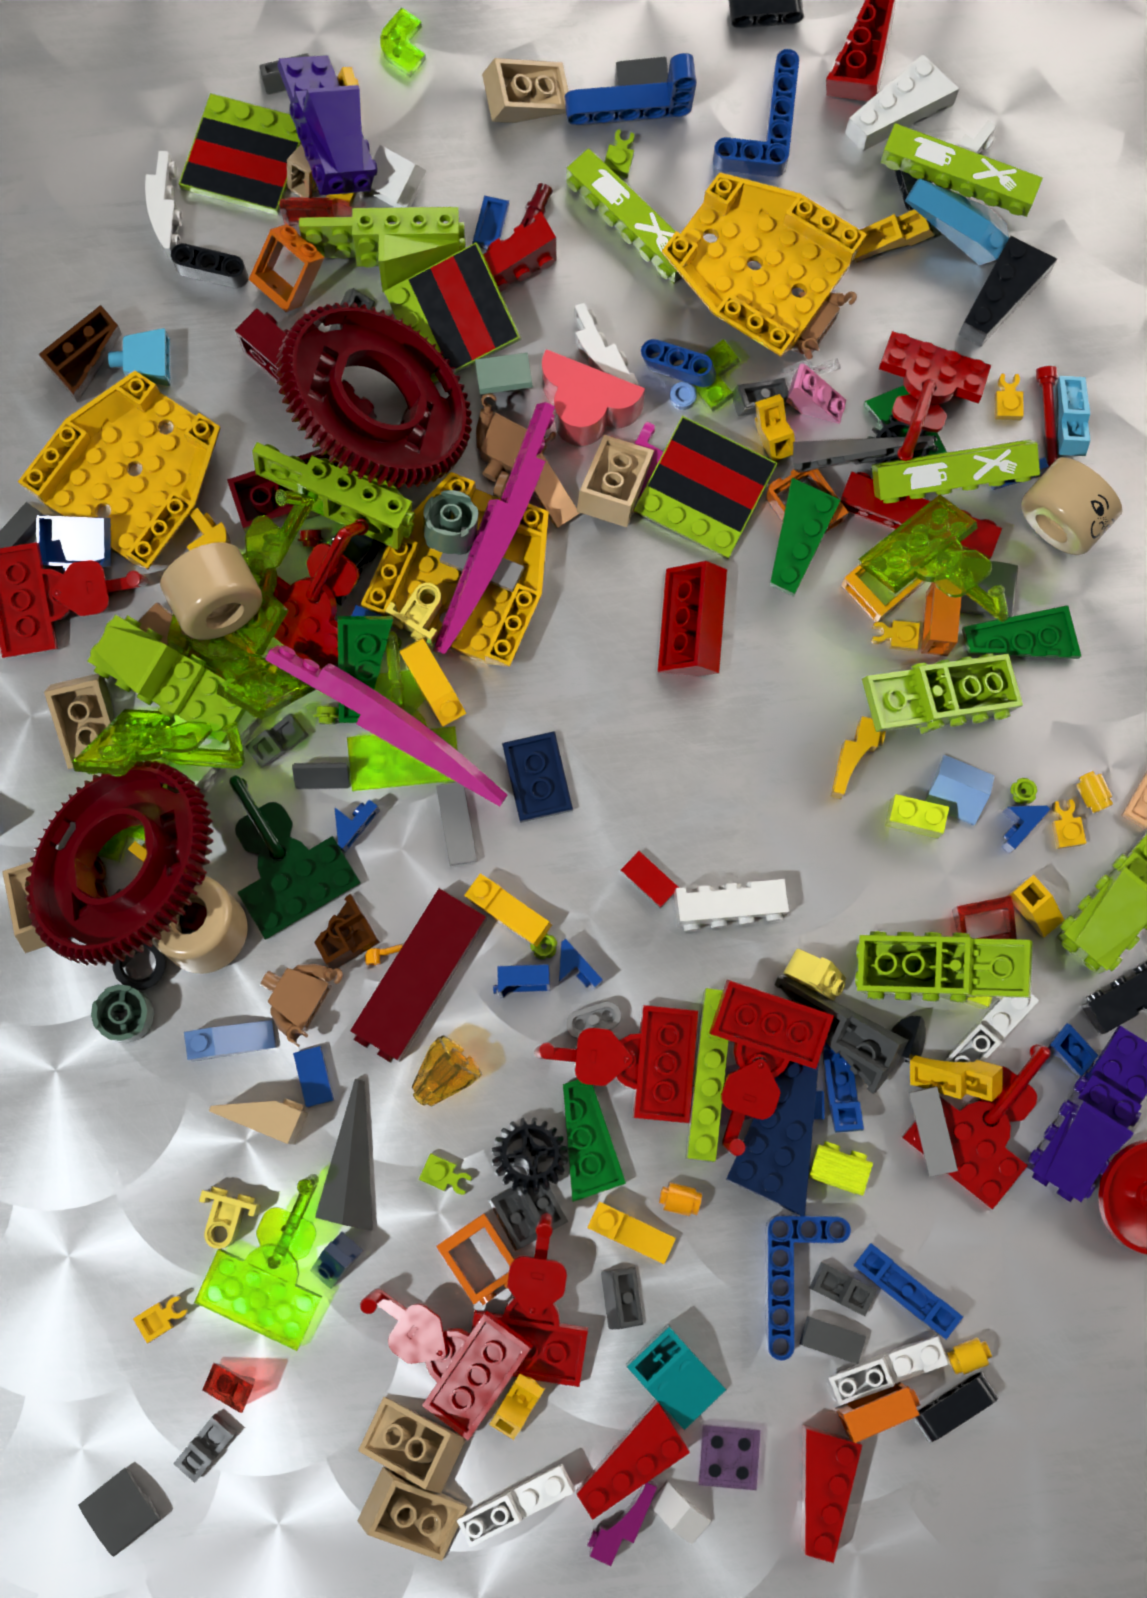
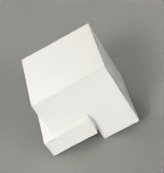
M379 145L373 157L377 163V175L374 176L371 190L366 192L395 208L411 207L426 170L388 148Z

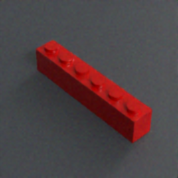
M851 471L840 499L850 514L970 559L990 560L1002 528L998 527L991 520L974 518L965 510L950 509L946 507V504L937 500L929 501L924 498L910 499V496L899 497L900 501L883 503V500L875 497L873 479L863 472L854 473Z

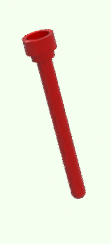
M1043 366L1036 369V381L1042 387L1046 452L1049 467L1058 459L1053 386L1058 379L1057 367Z

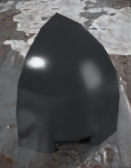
M922 1016L904 1018L891 1031L908 1040L901 1058L905 1059V1063L910 1064V1060L915 1055L920 1057L922 1055L926 1028Z

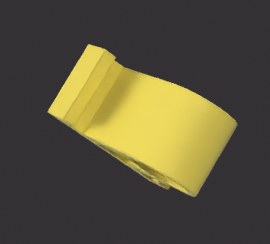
M423 583L415 589L400 613H398L396 605L390 602L385 610L386 615L393 616V627L398 630L405 628L412 633L410 636L416 641L423 638L425 642L433 646L438 637L437 630L433 627L430 631H427V629L441 609V593L436 585ZM427 594L435 597L434 602L431 604H424L421 602V599Z
M801 949L795 950L783 972L788 978L833 1001L842 994L846 984L845 980L847 979L830 960L823 957L820 959Z
M211 1186L210 1191L202 1190L199 1202L209 1203L210 1199L214 1200L204 1233L205 1241L210 1247L222 1249L231 1246L235 1242L245 1208L249 1209V1216H258L261 1205L254 1203V1197L238 1194V1197L234 1198L227 1196L228 1190ZM218 1226H223L227 1230V1238L224 1242H219L215 1238L214 1234Z

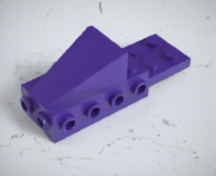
M328 55L279 58L277 66L291 102L289 106L290 116L295 124L298 138L303 146L305 157L310 165L313 179L316 182L320 195L370 191L374 176L377 175V163L374 159L372 160L369 142L367 139H364L362 134L359 86H340Z
M1122 1026L1117 1027L1090 1072H1086L1085 1076L1081 1075L1073 1087V1090H1075L1069 1100L1066 1099L1058 1111L1059 1117L1054 1124L1051 1123L1043 1134L1045 1139L1039 1148L1036 1147L1028 1158L1030 1163L1027 1168L1034 1172L1032 1178L1044 1186H1047L1049 1182L1059 1188L1056 1193L1069 1202L1073 1198L1082 1202L1084 1198L1088 1199L1092 1195L1096 1187L1094 1181L1099 1174L1103 1175L1111 1161L1109 1158L1133 1136L1134 1132L1128 1128L1129 1126H1135L1141 1117L1139 1110L1142 1105L1140 1104L1147 1094V1042Z

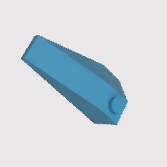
M918 179L905 200L978 265L997 260L1009 239L1007 223L988 206L925 180Z

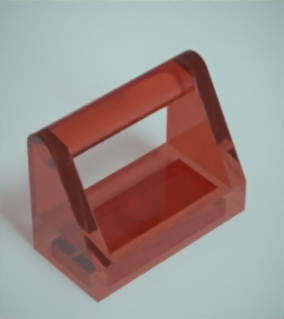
M284 197L279 202L284 224L289 226H299V218L337 217L338 203L336 198Z
M1011 896L956 906L952 909L957 933H967L965 918L1002 911L1007 932L975 939H1017L1014 906Z

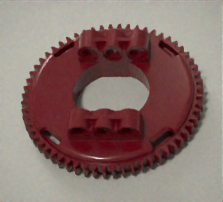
M344 302L341 306L339 303H335L333 306L326 304L324 307L319 306L316 310H311L308 314H304L303 317L298 319L293 327L290 328L279 347L280 352L277 355L279 360L276 363L278 367L276 375L280 378L277 380V384L282 386L279 394L285 395L282 403L290 404L286 412L295 414L291 421L300 422L297 430H305L307 433L304 437L305 440L312 439L314 441L312 447L319 446L322 449L321 455L327 453L330 456L329 462L338 461L340 469L344 466L348 467V474L350 475L353 471L358 472L359 479L366 475L369 483L376 478L380 486L386 481L390 488L394 483H396L398 488H401L404 484L407 488H410L413 484L419 487L422 482L427 485L430 481L435 482L438 477L442 478L462 457L468 446L469 434L472 431L470 427L472 412L468 409L471 404L466 401L468 394L463 392L465 385L458 383L461 377L454 375L456 368L448 365L450 359L445 360L442 357L443 351L438 352L435 349L436 344L431 345L427 341L428 337L424 338L419 334L420 330L416 332L411 328V324L405 325L403 318L399 320L394 319L393 313L387 316L384 310L376 312L374 306L368 310L365 304L359 308L356 303L351 304V306L347 302ZM321 323L324 326L340 324L339 330L327 332L319 330L318 327ZM363 366L373 369L386 376L398 387L408 405L399 425L376 421L364 414L353 404L346 394L341 380L345 367ZM434 372H436L435 375L444 391L448 392L449 396L447 398L440 396L430 376Z
M137 760L136 763L128 761L127 765L119 763L118 768L111 766L109 772L102 770L101 776L93 775V781L85 780L83 788L76 787L77 793L74 795L68 794L70 799L66 803L61 802L63 807L59 811H55L56 816L53 820H49L50 825L48 828L43 829L45 832L43 837L37 838L40 844L37 848H33L36 852L35 857L30 858L33 866L27 868L31 875L26 877V881L30 883V885L25 887V890L29 893L25 897L26 901L29 902L26 909L30 911L28 917L32 920L31 925L35 928V933L40 936V940L60 956L86 966L89 963L93 966H97L98 963L106 966L107 961L115 964L116 959L123 962L126 955L133 958L135 950L141 953L144 951V944L152 947V939L154 937L161 940V932L163 930L169 933V924L171 922L177 924L176 916L178 914H185L182 907L185 904H192L188 899L190 895L198 894L194 887L195 885L203 884L202 881H204L205 874H207L203 865L210 863L205 858V855L212 853V850L207 847V845L213 843V839L208 837V835L214 832L209 827L213 823V820L208 817L211 811L206 808L209 804L204 800L205 795L199 792L201 789L195 785V782L176 768L165 763L151 762L149 760L144 762ZM164 784H167L172 788L176 787L179 792L174 793L162 787ZM70 823H75L76 829L66 846L61 850L56 849V846L59 845L70 827ZM143 825L147 852L145 861L136 877L128 886L115 895L108 897V891L103 883L106 869L102 860L97 855L106 842L118 832L128 827ZM75 938L79 942H82L86 945H79L77 943L72 942L71 940Z

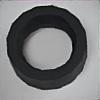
M144 944V947L149 949L156 959L154 971L144 979L129 977L124 972L122 961L116 959L115 964H112V970L116 979L122 985L131 986L136 990H145L154 986L162 978L166 969L165 955L154 944L152 947Z

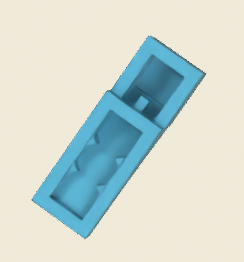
M1059 376L1057 381L1059 412L1057 442L1059 455L1086 456L1091 441L1088 426L1090 407L1086 377Z

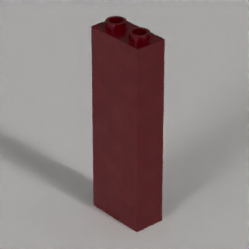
M438 888L350 1031L356 1035L353 1040L366 1048L370 1044L380 1049L377 1055L390 1063L393 1059L400 1062L486 923V916Z

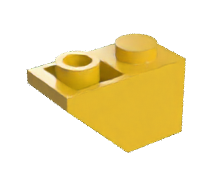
M1034 874L1006 896L1042 938H1045L1064 921L1053 895Z

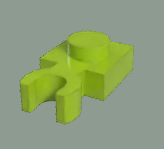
M618 129L615 133V145L609 144L604 163L616 175L628 178L634 156V150L630 149L634 144V133H630L628 140H622L620 138L621 130Z
M430 1153L419 1180L443 1191L450 1184L456 1193L465 1195L466 1191L459 1188L458 1181L461 1178L471 1181L472 1177L467 1173H453L456 1164Z

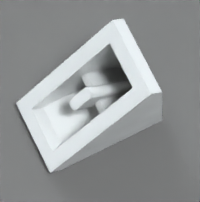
M668 1481L656 1493L650 1503V1507L669 1528L691 1545L711 1523Z

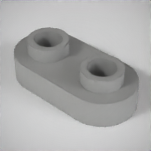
M602 1002L574 1011L569 1015L566 1022L567 1030L571 1036L577 1039L579 1034L587 1028L612 1030L619 1024L621 1012L618 1006L612 1002ZM605 1011L612 1014V1019L608 1022L604 1021L601 1017ZM577 1020H583L586 1023V1027L583 1030L576 1029L575 1023Z

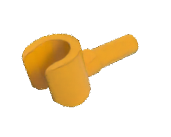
M402 944L385 949L371 948L367 950L365 964L380 965V956L399 952Z

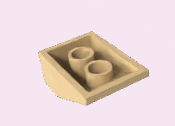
M494 58L482 74L492 122L516 123L566 113L564 96L569 90L562 62Z
M604 435L581 486L577 512L627 527L636 507L654 450Z
M93 674L51 684L44 691L68 769L122 756L111 697L104 677L99 674Z
M33 862L2 871L14 935L25 953L46 947V943L40 940V936L35 933V928L31 925L32 920L28 917L30 911L26 909L29 902L26 901L25 897L29 893L25 890V887L30 885L26 881V877L31 875L27 868L33 866Z
M284 1098L283 1102L266 1101L214 1105L209 1109V1112L292 1145L296 1144L309 1114L302 1111L304 1105Z
M383 1397L358 1451L423 1489L441 1493L466 1439L451 1429L387 1397Z
M382 1467L357 1521L369 1536L442 1561L459 1526L457 1519L464 1515L467 1506L443 1493L425 1490L389 1468Z

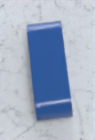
M657 339L648 340L641 347L643 360L647 368L652 372L699 387H708L716 380V371L713 363L705 354ZM654 353H660L656 358H650ZM680 360H683V361H684V362H683L681 365H679V366H673V365L675 364V362H677V361H680ZM702 368H708L702 374L697 373Z

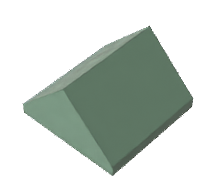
M528 352L475 359L480 394L533 387Z

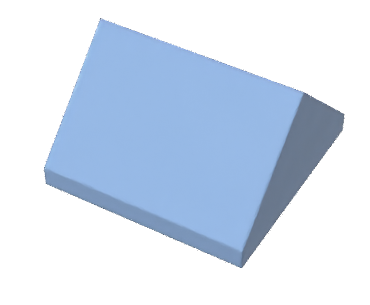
M943 755L925 801L948 806V815L974 826L991 795L995 775Z

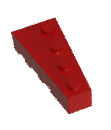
M865 0L856 18V23L853 29L850 30L842 51L839 52L832 71L829 72L826 78V96L869 101L879 93L895 14L896 0Z
M542 212L533 216L536 221L524 227L523 224H520L514 228L515 233L506 240L498 238L490 243L491 245L483 254L500 292L505 290L509 284L517 280L524 281L530 277L531 273L539 269H548L557 261L556 236Z
M656 1399L621 1440L614 1445L606 1457L600 1461L577 1487L576 1495L592 1520L690 1453L682 1437Z
M802 1424L801 1549L807 1556L834 1563L863 1445L860 1442L854 1443L848 1437Z

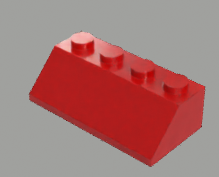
M708 561L666 569L658 672L689 676H705L719 673L727 569Z

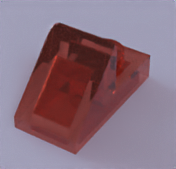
M213 1363L202 1391L237 1412L243 1413L255 1379L239 1375L222 1364Z

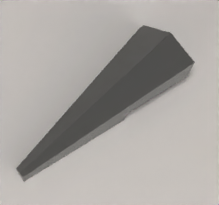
M919 436L913 452L935 447L933 436ZM905 437L793 442L794 470L802 473L851 461L858 465L897 456Z
M785 975L778 976L774 985L777 988H781L793 1002L834 1015L825 1042L836 1054H840L851 1066L850 1070L855 1075L858 1074L868 1085L867 1089L873 1094L876 1093L898 1064L908 1040Z
M355 1079L315 1218L372 1231V1196L370 1188L365 1081Z

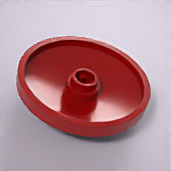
M1147 1140L1137 1141L1126 1146L1112 1158L1102 1175L1098 1193L1100 1214L1108 1231L1118 1242L1142 1254H1147Z

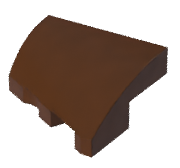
M351 894L345 897V905L337 916L333 915L327 929L321 932L314 942L324 962L331 969L341 967L380 943Z

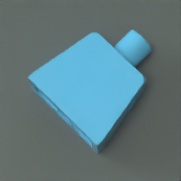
M165 328L124 336L123 351L108 352L110 368L123 367L125 376L135 370L156 385L170 386V338Z

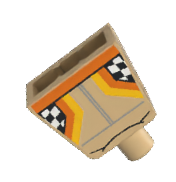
M301 144L287 159V189L309 202L318 190V187L313 179L310 165Z

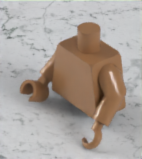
M852 291L845 295L843 293H831L790 351L805 354L807 359H812V353L814 350L820 351L819 343L838 317L840 310L838 306H843L850 298L851 300L848 303L852 305L857 299V294ZM800 292L797 297H804L806 294L805 292Z
M488 393L484 394L481 398L482 405L485 408L480 411L476 427V443L481 459L488 463L482 473L483 476L496 482L502 471L511 473L515 463L514 459L517 458L527 429L496 412L493 415L492 406L486 402L485 398L491 397L496 401V396ZM551 432L548 439L544 436L543 454L547 448L546 443L555 439V432Z
M319 964L297 965L293 970L287 968L282 977L271 971H267L260 985L272 991L268 999V1003L271 1005L270 1014L277 1028L296 1047H300L297 1043L299 1036L308 1037L306 1031L332 987L328 982L334 979L336 975L335 984H339L342 980L343 973L339 968L331 969Z

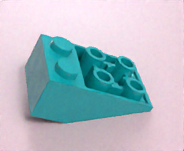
M668 1324L626 1363V1367L684 1430L726 1391L725 1387Z

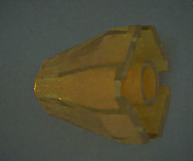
M445 1035L438 1037L430 1045L412 1084L413 1097L423 1106L426 1104L433 1106L474 1084L483 1075L476 1061L470 1055L466 1058L462 1054L464 1049Z

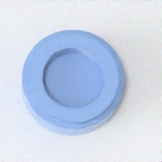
M687 382L676 383L670 391L671 404L679 410H687L694 405L696 401L694 386Z

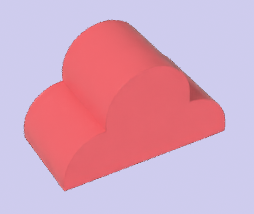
M545 350L542 358L543 390L548 400L555 406V428L564 441L575 446L590 445L601 438L607 426L623 428L631 425L639 418L644 406L645 388L550 350Z

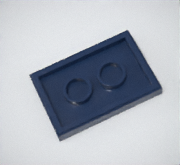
M555 731L502 743L520 823L573 811Z

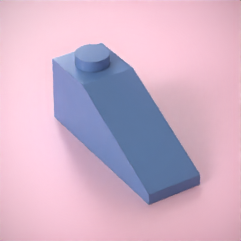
M273 1020L184 1032L187 1060L193 1062L276 1048Z

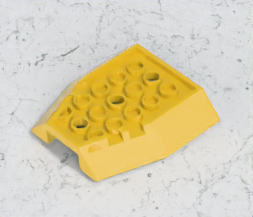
M719 172L705 191L703 204L681 234L677 231L663 248L662 254L713 315L781 357L793 348L847 272L867 234L801 193ZM706 234H714L718 240L709 243L703 237ZM750 261H757L761 264V268L752 270L747 264ZM800 288L804 290L806 295L800 298L795 297L792 294V290Z
M134 370L67 417L18 480V483L61 516L98 517L97 514L100 508L104 506L110 507L111 513L107 518H111V550L132 564L148 570L196 506L221 427L200 413L195 416L160 393L155 383ZM170 423L174 425L171 433H160V429L164 424ZM133 465L142 466V472L137 476L129 475V470Z
M450 472L413 511L415 513L412 521L414 528L408 539L404 537L398 550L387 545L361 602L362 607L383 616H387L385 610L390 602L396 605L398 613H400L419 585L432 583L439 588L442 606L427 631H430L433 627L437 630L438 635L443 624L440 621V616L448 611L462 573L460 570L440 563L439 559L442 552L427 546L423 532L425 504L432 496L435 498L446 490L465 493L471 498V502L478 509V531L489 500H501L498 497L476 489L475 481ZM528 504L503 556L505 559L524 566L519 582L516 584L513 592L489 583L449 649L486 664L511 666L542 596L549 511ZM427 594L422 597L421 602L431 604L434 602L435 597Z

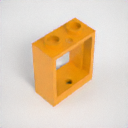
M891 537L844 578L841 586L875 622H880L922 586L928 575L924 565L918 560L914 561L908 554L906 546L900 541L896 542ZM888 554L913 582L885 606L860 580V577Z

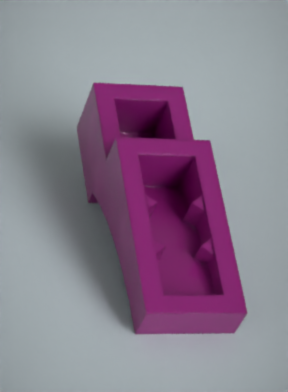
M650 1480L641 1486L630 1505L607 1526L601 1523L598 1531L592 1530L586 1545L590 1547L589 1557L611 1566L622 1539L634 1543L657 1489L655 1482Z

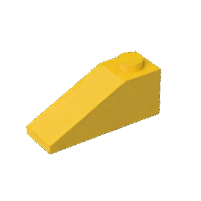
M423 638L399 651L435 718L442 727L467 714Z

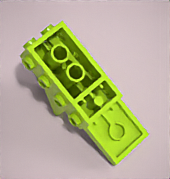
M458 207L353 208L352 217L299 218L301 237L308 243L313 244L317 251L325 258H356L357 267L371 268L379 266L383 293L385 290L466 248L464 222H459Z
M257 442L254 446L252 454L256 474L298 493L300 506L344 526L358 519H364L369 525L368 532L364 535L397 550L404 537L407 539L410 537L414 528L412 521L415 515L412 512V501L404 498L394 485L390 488L386 481H384L380 486L376 478L369 483L366 475L359 479L358 472L353 471L350 475L348 474V467L344 466L340 469L339 464L336 467L326 458L318 459L311 456L308 464H305L299 457L293 455L289 457L282 454L276 447L270 444L263 445Z
M115 615L106 624L100 641L91 649L87 662L96 666L94 672L106 679L110 676L117 679L115 685L127 692H130L132 689L138 694V699L150 706L153 702L160 705L158 711L170 718L177 715L226 744L254 697L204 667L206 664L204 660L191 654L190 658L183 655L184 649L172 641L168 645L161 642L163 636L148 628L146 632L139 629L141 623L127 615L124 620Z
M991 653L973 659L971 656L951 662L949 659L929 665L924 662L911 666V670L868 675L862 678L876 732L916 726V728L920 729L921 734H926L947 724H950L951 727L960 726L967 723L968 720H972L973 724L987 721L989 717H994L995 720H1002L1010 717L1011 711L1023 706L1009 654L994 656Z
M1147 833L1128 855L1121 854L1112 864L1114 870L1109 876L1104 874L1095 884L1097 890L1091 896L1086 895L1077 905L1080 910L1074 917L1069 915L1060 925L1062 931L1056 938L1062 942L1061 945L1070 953L1079 956L1088 969L1098 974L1108 969L1113 971L1123 960L1120 955L1124 950L1130 951L1140 940L1137 936L1143 928L1147 930Z
M871 931L870 935H859V943L856 949L858 970L855 975L857 991L867 994V999L884 1000V995H895V1000L904 1001L912 1000V996H922L923 1001H939V998H943L952 1002H967L968 997L1031 998L1032 940L973 939L968 933H952V937H942V933L925 932V936H914L912 932H897V936H887V932Z

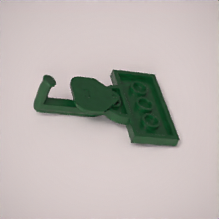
M237 775L230 777L229 784L248 814L237 822L235 833L247 852L259 855L257 869L261 877L259 880L238 891L237 894L265 940L361 883L333 836L308 849L301 841L290 837L293 822L281 804L269 802L258 808L247 789V781Z

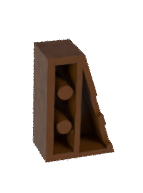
M100 305L40 352L39 356L46 367L78 403L107 358L108 352L112 350L120 338L121 331L118 324Z

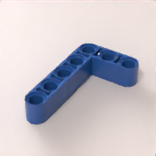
M784 49L778 53L776 58L766 142L729 137L719 139L715 143L713 153V165L718 170L769 177H779L785 172L790 151L799 68V56L794 50ZM782 65H789L790 68L783 67ZM780 88H786L788 91H782ZM778 111H782V112H785L786 114L781 115V114H778L777 112H778ZM774 135H781L783 138H776ZM725 152L728 153L729 156H722L720 153ZM751 155L754 156L755 159H748L745 156ZM772 158H777V159H780L781 161H780V162H774V161L771 160V159H772Z
M688 53L673 56L670 60L667 82L576 89L567 92L564 96L567 122L572 125L681 117L689 114L692 110L697 84L693 56Z
M777 1215L771 1217L766 1223V1349L776 1360H787L794 1352V1243H842L849 1238L851 1233L850 1224L844 1218L836 1216L802 1217ZM781 1220L786 1224L787 1230L782 1237H776L773 1234L772 1226L776 1221ZM806 1221H811L815 1226V1232L810 1237H804L801 1233V1226ZM838 1221L843 1226V1233L841 1236L834 1238L831 1236L829 1228L833 1222ZM777 1250H783L787 1255V1260L782 1266H776L772 1260V1256ZM778 1279L785 1280L787 1284V1290L782 1295L774 1294L772 1289L773 1283ZM777 1309H785L787 1312V1319L783 1324H775L772 1316ZM779 1338L785 1339L787 1342V1349L781 1354L774 1353L773 1343Z

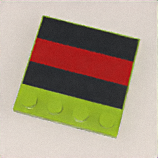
M210 93L179 181L180 189L279 215L287 191V159L301 145L290 114Z
M477 243L464 248L384 291L396 319L403 318L405 325L411 324L413 330L416 332L420 330L419 334L422 337H428L427 341L431 345L436 344L435 349L438 352L443 351L442 357L445 360L450 359L448 365L456 368L454 374L475 364V359L487 358L522 340ZM436 372L430 376L434 385L440 382L435 375Z
M682 416L634 512L729 559L777 463Z

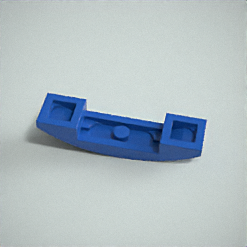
M825 1042L822 1050L823 1064L835 1133L863 1131L864 1126L861 1105L858 1102L855 1075L850 1070L851 1066L840 1054H836Z
M872 1243L868 1245L853 1265L945 1340L948 1339L963 1318L960 1313L899 1267Z

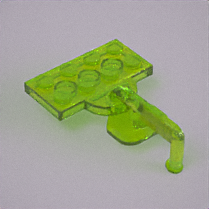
M279 489L275 494L277 504L280 506L286 504L294 505L281 529L269 517L258 516L253 520L245 535L246 552L242 556L261 589L262 603L256 615L234 633L254 654H264L289 611L273 595L277 585L276 568L282 563L289 547L314 505V500L309 495Z
M942 495L934 498L858 559L863 569L895 594L913 579L918 578L924 582L935 583L936 587L949 597L957 598L966 594L1001 622L1008 619L1009 613L1004 587L1002 585L993 586L987 593L978 586L992 572L990 560L976 550H962L960 542L978 528L977 522Z
M173 613L167 636L168 644L172 641L184 649L182 654L188 658L193 654L206 662L205 668L225 678L226 681L218 685L216 694L227 699L229 703L249 712L251 716L262 720L316 690L266 661L264 657L248 653L245 641L233 633L209 640H192L181 633L182 629Z
M390 631L386 645L388 672L379 673L374 690L428 727L426 719L418 711L425 698L410 671H401L399 649L402 646V641L395 632ZM455 726L430 729L458 751ZM374 734L347 737L352 792L454 781Z
M124 709L72 761L76 772L122 776L137 761H150L163 757L177 765L239 769L245 763V756L237 722H232L222 729L227 734L230 750L198 748L212 733V726L209 723L189 721L172 726L175 718H170L159 711Z
M310 1174L297 1183L299 1195L291 1212L280 1207H273L264 1213L256 1230L260 1246L251 1251L245 1260L223 1249L217 1250L194 1301L195 1304L296 1351L299 1350L323 1297L297 1284L299 1277L297 1260L305 1258L310 1253L317 1234L313 1223L303 1218L319 1184V1177L316 1174Z

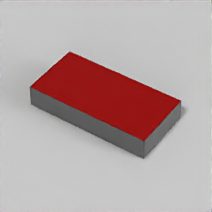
M640 851L620 870L624 876L659 908L674 895L675 889L679 888Z

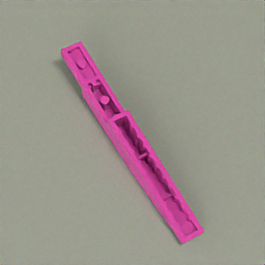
M547 402L537 404L501 500L495 499L488 502L432 650L435 653L445 654L461 631L498 568L525 513L546 462L536 456L544 448L545 440L543 438L545 432L550 429L555 417L553 415L555 406Z
M277 645L269 650L265 658L266 661L359 713L360 717L356 723L358 726L499 807L505 801L507 794L473 763L416 718L363 682L331 663L321 670L317 663L309 659H301L295 655L296 652L287 646Z

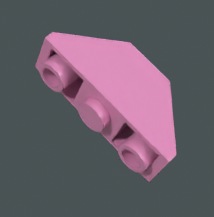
M800 364L792 378L786 402L800 414L840 424L845 410L846 399L806 364Z

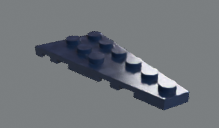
M789 1061L785 1070L774 1078L780 1090V1097L775 1112L767 1119H753L743 1141L745 1151L742 1155L736 1156L726 1181L805 1217L819 1062L817 1068L814 1069Z

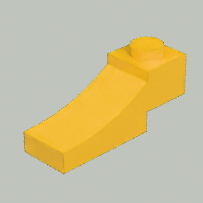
M915 209L898 217L893 214L861 229L867 236L854 260L859 262L894 248L907 245L913 246L934 236L931 224Z
M862 716L858 721L854 741L845 740L842 744L830 797L842 799L850 776L860 759L868 751L874 753L878 745H883L886 731L876 732L872 718Z
M481 873L464 895L471 903L535 947L539 945L552 927L550 921L527 907Z
M915 1055L910 1060V1085L924 1089L937 1086L939 1093L962 1099L967 1094L992 1102L1002 1092L1003 1067L977 1059L975 1062H950Z
M600 1201L587 1226L588 1229L662 1264H665L676 1240L675 1237Z

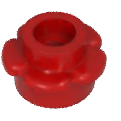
M301 530L300 539H297L298 542H303V547H315L319 544V541L324 540L321 538V530Z

